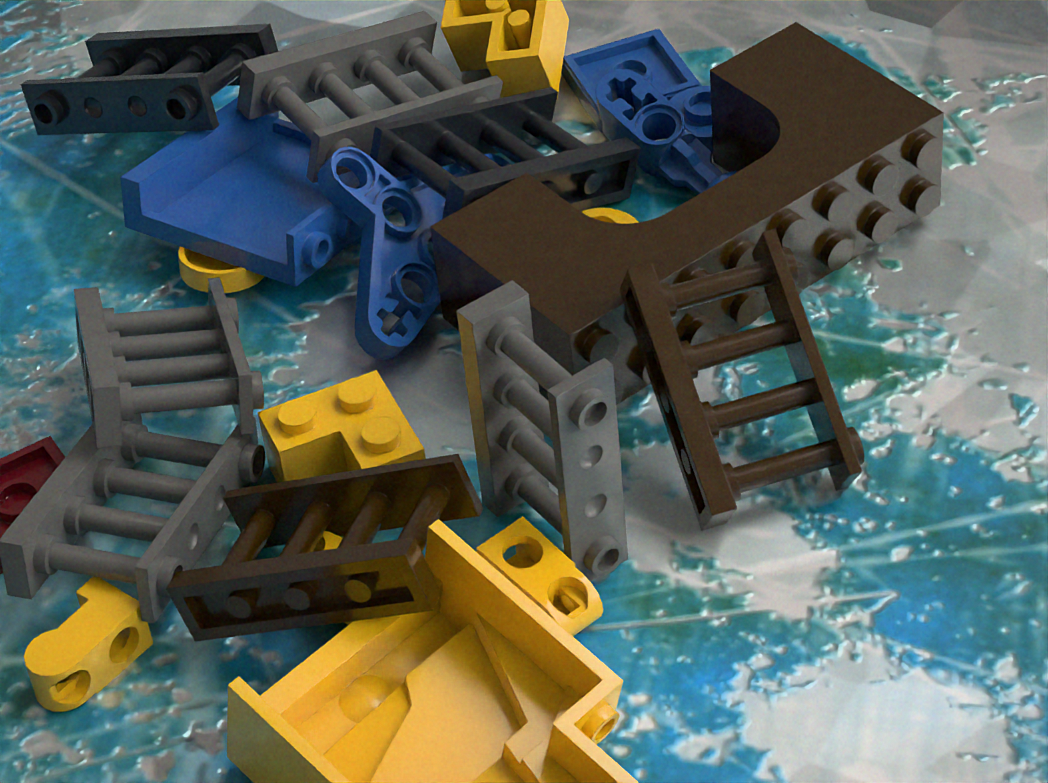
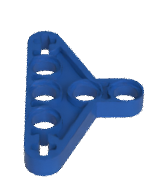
M349 146L342 147L335 151L320 167L317 174L318 185L321 192L332 204L362 228L354 324L355 337L359 346L368 355L375 359L388 360L398 355L415 339L440 303L435 260L428 251L427 243L432 242L430 226L442 220L446 199L416 177L399 182L360 149ZM484 154L501 167L510 165L507 160L499 155ZM457 163L444 167V169L457 178L471 174ZM336 166L347 167L353 171L359 180L360 188L355 189L345 185L336 173ZM387 204L398 209L405 220V227H398L390 223L383 214L382 205ZM401 279L411 280L420 287L424 295L423 303L414 302L406 296L401 287ZM392 312L393 315L400 319L394 323L387 336L380 329L383 326V320Z

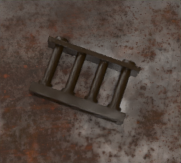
M775 229L764 231L751 253L754 263L671 286L666 280L659 282L653 263H648L627 269L619 289L701 531L726 524L738 509L736 501L741 499V493L825 468H828L835 490L838 491L848 488L863 472L860 466L864 463L862 442L854 427H846L795 285L799 282L796 259L789 247L782 248ZM757 288H764L776 322L692 346L687 340L679 341L672 320L677 317V311ZM785 347L797 382L715 406H711L708 401H700L693 379L698 377V371ZM799 408H807L819 443L734 468L729 462L722 464L714 440L719 438L720 431Z
M459 454L228 490L223 500L241 533L222 565L178 571L168 584L166 590L195 642L433 611L441 591L422 553L427 543L428 527L438 519L444 522L478 517L483 510V506ZM403 528L397 540L372 543L378 531ZM324 531L331 532L340 537L344 536L338 548L313 552ZM285 545L279 557L256 560L263 548Z

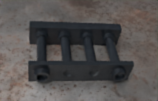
M271 24L97 33L85 41L93 67L77 78L26 80L20 85L37 135L214 130L219 126V122L211 97L226 86L240 85L242 61L278 52Z
M549 87L375 125L370 157L393 177L397 178L412 174L445 198L442 217L444 219L526 172L579 211L630 198L641 147L626 137L587 146L552 122L558 92ZM544 143L557 152V154L544 156L531 146ZM501 153L515 164L501 167L484 154ZM457 163L471 174L457 178L444 169L443 166Z

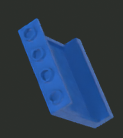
M238 97L216 112L219 122L217 128L214 130L187 131L120 177L126 228L231 265L245 268L251 272L294 287L323 267L329 260L362 235V228L324 196L318 182L312 183L306 177L312 141L292 122L279 119V111L249 120L237 109ZM353 171L338 175L339 179L348 187L360 188L359 180ZM409 174L397 177L396 179L401 182L415 176ZM382 205L384 216L389 215L396 209L391 205Z

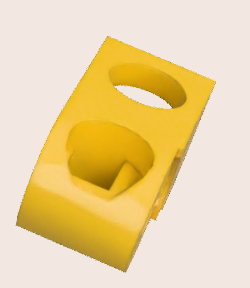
M523 516L476 548V552L572 636H575L602 616V601L593 584L575 567L576 564ZM516 545V554L505 561L503 558L505 551L511 546Z
M93 576L76 591L80 608L57 629L40 634L26 647L24 654L25 665L36 699L45 709L53 712H65L79 707L95 693L98 694L154 644L148 622L142 621L139 601L102 578Z

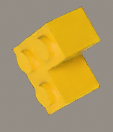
M445 0L440 28L460 72L489 69L491 76L497 75L503 81L501 98L549 87L559 92L569 18L561 0Z
M377 370L257 412L268 465L277 483L426 459L424 447Z

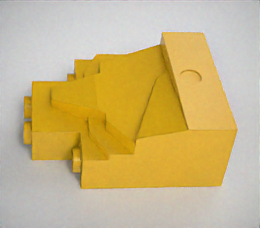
M439 519L428 527L425 560L441 591L433 611L353 621L261 695H258L239 676L228 684L227 758L253 783H638L637 780L597 746L612 731L619 720L620 714L616 711L623 680Z

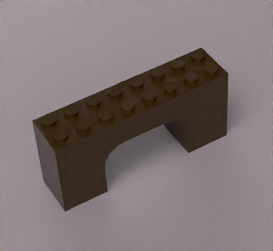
M795 22L710 70L713 162L728 172H738L668 213L639 223L619 224L600 221L580 212L526 172L430 226L443 319L459 331L458 309L513 280L529 294L534 343L572 376L597 361L606 358L613 364L617 405L651 384L619 291L627 269L653 263L659 282L666 280L670 286L754 263L751 253L764 231L775 229L782 248L789 247L796 259L799 282L795 285L800 294L810 285L833 271L841 269L849 261L875 245L885 242L896 232L919 218L927 216L940 206L944 112ZM761 287L677 311V317L672 320L679 341L687 340L692 346L731 335L742 327L752 324L757 318L770 311L771 307L764 288ZM538 383L539 393L548 400L547 390Z

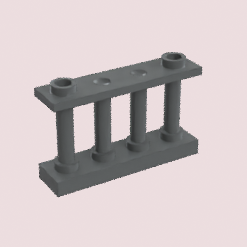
M422 11L242 61L237 109L249 120L281 111L312 141L306 177L312 183L318 182L317 174L320 167L339 148L348 146L358 148L370 156L375 125L499 99L503 81L495 75L469 84L462 83L432 55L437 21L427 12ZM418 71L439 93L420 98L397 76ZM373 84L396 106L375 112L353 89ZM327 97L349 120L328 126L306 103ZM336 166L337 175L351 171L347 167Z
M220 277L207 278L209 306L114 313L113 307H102L98 287L74 289L77 344L97 448L123 446L122 421H133L134 414L232 405L241 435L254 433L253 410L264 408L262 375L260 370L250 371L238 335L239 317L236 298H226Z
M512 280L457 310L482 503L496 517L521 503H528L562 535L564 554L576 564L575 567L591 582L598 577L608 575L619 564L628 560L613 364L606 358H603L572 376L534 343L529 294ZM538 383L547 390L548 400L539 393ZM544 434L553 441V448L544 441ZM549 482L558 489V495L549 488Z
M139 413L134 414L133 421H122L123 446L97 448L92 424L0 538V557L7 595L32 600L48 577L54 575L58 570L136 584L142 621L155 623L171 600L166 588L175 573L191 570L231 514L223 500L228 490L249 487L252 482L256 483L263 473L265 449L263 445L258 444L256 418L253 417V434L241 435L237 424L223 445L148 432V428L142 424V416ZM144 457L204 467L206 469L198 480L195 481L132 470V467L136 462H140ZM116 493L180 504L170 518L103 507L109 498H113ZM87 531L152 542L141 558L74 545L77 539L85 535Z

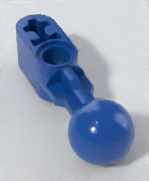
M617 69L608 72L598 81L596 99L603 133L609 140L626 137L640 146L641 150L637 165L647 174L655 177H665L673 186L688 187L697 196L738 172L724 174L712 163V152L685 127L681 111L639 73L629 69Z

